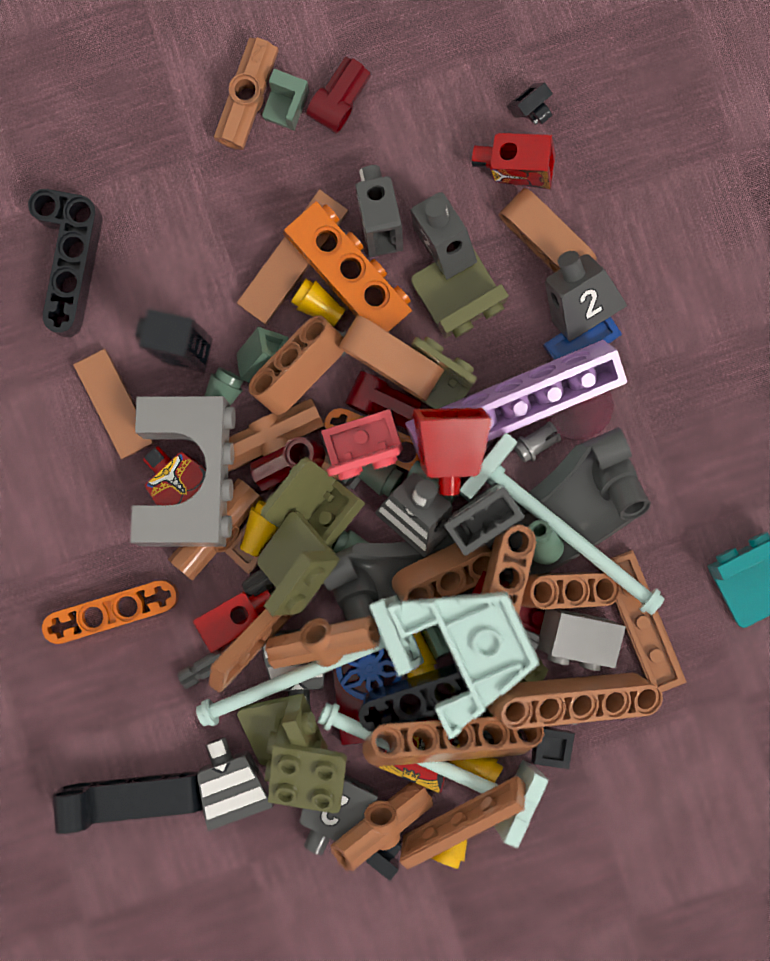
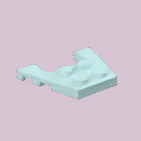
M508 592L399 601L388 604L387 609L401 638L439 624L466 681L469 691L440 702L435 707L449 739L459 734L467 723L473 718L476 719L498 696L505 694L539 664V659Z

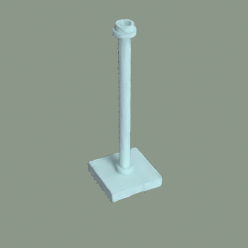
M506 433L482 462L479 475L470 476L461 487L459 495L469 502L486 482L490 486L494 484L504 485L516 502L537 519L546 521L558 536L640 601L642 604L639 610L650 615L654 614L665 600L660 595L661 591L657 588L652 592L649 591L504 473L506 469L501 466V463L518 443Z
M397 595L369 605L379 627V647L346 654L339 662L329 667H322L316 661H313L215 703L210 699L203 700L201 705L196 707L200 723L203 726L217 725L219 723V716L383 648L389 652L398 676L414 670L424 663L413 634L401 638L387 609L388 604L399 602Z
M335 703L333 705L325 704L317 722L323 725V729L329 731L331 726H334L363 740L372 733L365 729L359 721L339 713L340 705ZM376 738V745L390 752L389 744L382 738ZM524 760L521 761L515 777L518 776L525 783V810L494 825L504 843L515 848L519 847L530 819L549 781L535 765ZM447 761L417 763L482 794L498 786V784Z

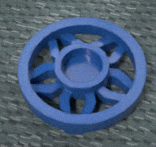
M385 648L379 650V653L373 652L357 659V661L349 662V665L355 667L349 669L345 676L342 666L336 668V674L342 688L353 697L361 700L364 699L367 693L358 691L354 687L360 686L363 681H366L365 687L369 692L373 690L371 686L373 681H377L379 687L384 686V680L381 676L386 678L396 676L392 682L395 683L401 681L402 675L398 676L396 670L384 671V665L395 667L392 659H382ZM353 674H357L359 677L357 681L347 682Z

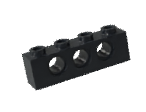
M147 308L146 317H140L136 328V339L140 340L139 347L162 363L205 373L213 339L193 318Z

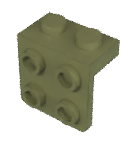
M476 252L477 263L446 280L435 262L412 276L411 283L444 339L451 335L458 338L474 328L472 323L484 316L486 320H489L505 310L503 304L506 303L509 295L502 284L499 286L495 285Z
M426 336L424 340L416 337L412 342L411 348L444 369L426 401L419 400L432 409H439L465 398L477 380L472 374L474 368L458 357L452 361L443 355L442 351L444 348L433 339Z
M305 457L290 470L288 477L276 492L267 499L265 506L261 510V516L279 528L290 512H300L326 544L331 547L365 505V502L335 478L328 476V473L312 460Z
M290 512L257 560L258 566L276 587V590L264 605L272 617L302 613L340 561L300 512Z
M304 693L248 704L239 708L238 719L259 763L267 766L268 760H272V754H267L270 732H277L281 718H283L282 725L291 744L328 750L327 743L323 739Z
M281 718L277 732H270L267 746V754H272V760H268L265 771V781L269 782L268 803L338 813L342 803L347 763L346 755L341 752L291 744L282 725L283 718Z

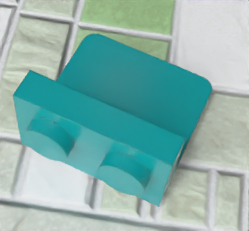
M768 531L748 540L750 545L738 551L736 548H731L716 556L717 561L707 566L734 621L742 628H746L770 616V534Z

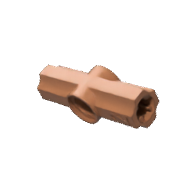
M258 37L249 38L236 76L229 83V96L214 135L215 141L220 142L226 147L244 150L256 114L263 106V94L279 52L278 47L272 45L269 41ZM250 88L255 91L251 99L241 100L238 98L239 92L243 89Z
M312 398L294 407L292 406L285 413L277 415L272 413L249 424L248 429L229 437V443L234 445L235 455L233 465H228V472L284 447L292 438L304 437L325 427Z
M238 478L233 484L232 501H227V515L232 517L231 537H226V547H178L168 560L193 581L217 552H224L232 546L239 536L240 525L249 516L251 507H255L259 500L262 501L263 498Z
M372 616L330 625L327 620L316 618L305 624L301 631L268 638L265 650L268 655V662L274 669L316 661L322 667H329L339 662L346 654L379 647L380 635L377 623Z
M410 782L387 801H376L370 804L365 810V818L330 845L331 852L338 861V864L346 871H353L378 850H388L396 846L400 840V832L433 806L432 797L424 786Z

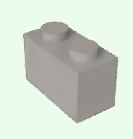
M546 609L537 648L548 654L547 659L558 664L569 665V661L574 660L580 661L579 666L594 671H600L601 666L615 668L626 626L603 617L564 609Z

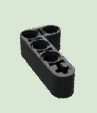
M39 189L29 198L28 209L30 214L44 226L59 230L43 310V322L50 331L57 335L72 337L81 330L103 216L98 207L85 196L50 189ZM48 202H55L54 212L48 216H42L43 206ZM83 208H89L91 210L90 217L84 222H76L77 213ZM77 242H82L84 244L82 254L71 258L69 255L71 246ZM69 277H76V288L69 293H64V281ZM60 299H63V300H65V301H67V302H69V303H73V304L70 305V304H68V303L65 302V305H64V304H62V303L60 302ZM65 314L68 315V322H62L61 325L57 323L58 317H64Z
M454 656V664L369 691L363 699L359 712L361 725L368 731L373 732L381 725L410 723L437 714L435 710L436 704L469 691ZM441 683H449L454 686L455 691L451 694H443L438 691L436 686ZM414 694L420 699V703L416 705L407 704L402 699V696ZM371 706H375L378 711L383 710V714H378L377 710L370 711Z
M197 772L76 783L63 786L52 795L55 833L57 834L81 832L96 823L183 815L203 810Z

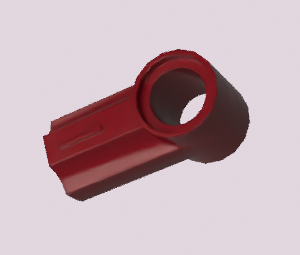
M345 56L326 87H321L312 98L306 115L334 133H339L352 112L353 103L371 77V72L357 60Z
M360 371L345 404L368 416L391 409L396 426L407 430L405 422L414 419L413 409H419L422 402L388 387L389 384L382 379Z
M303 437L292 438L284 447L250 464V472L254 482L262 492H267L281 485L288 477L290 470L300 462L299 453L305 446L310 451L309 459L321 467L325 461V451L321 444Z

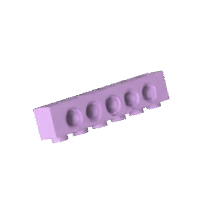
M601 340L439 409L483 408L491 417L488 442L628 382L617 349L606 341ZM413 419L405 422V425L419 457Z

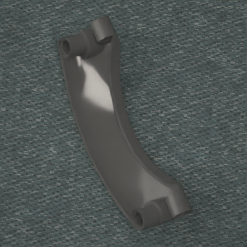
M620 427L575 446L551 474L528 492L594 546L606 540L633 520L643 516L651 507V502L640 484L637 472L629 459L633 457L632 452ZM515 501L525 518L515 524L529 528L531 523L539 520ZM515 531L509 536L512 549L521 547L523 541L521 534ZM450 533L429 555L456 543ZM495 537L486 542L489 548L494 543ZM563 540L564 551L561 557L555 563L549 565L537 563L532 559L529 574L549 573L582 554ZM408 542L357 543L335 553L340 561L326 578L324 585L328 591L333 590L336 602L342 609L346 621L368 616L374 618L369 605L395 596L396 593L392 589V580L395 574L425 557ZM509 579V580H505V581L511 584L512 581H513V579ZM475 587L456 596L472 595Z

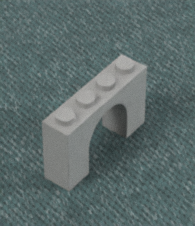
M223 396L136 398L135 433L143 439H182L198 444L206 460V475L198 492L183 503L169 506L132 505L131 543L138 546L226 547V537H231L232 517L227 515V501H232L233 481L228 479V465H233L235 455L234 445L229 443L230 429L235 428L236 415L234 407H230V403Z

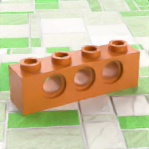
M315 201L284 229L283 235L356 317L357 315L362 316L389 332L412 311L408 306L411 302L410 298L399 286L392 288L384 279L387 275L385 269L374 258L369 261L363 255L361 250L364 247L352 232L349 231L345 234L336 224L340 221L336 213L327 204L321 207ZM321 234H330L335 239V249L330 252L320 250L316 244V238ZM347 260L355 262L359 267V276L355 279L345 278L340 271L342 262ZM375 287L381 291L383 295L381 305L371 306L365 301L364 293L367 288Z

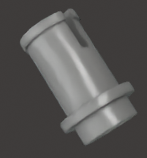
M549 421L527 437H518V443L514 448L523 462L528 460L533 462L536 460L537 454L560 442L561 436L559 433H554L557 429Z

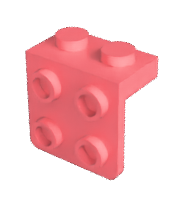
M391 409L321 431L332 464L327 469L328 476L337 474L339 480L359 475L363 471L362 466L373 463L374 469L392 465L398 460L397 455L401 454L404 450Z

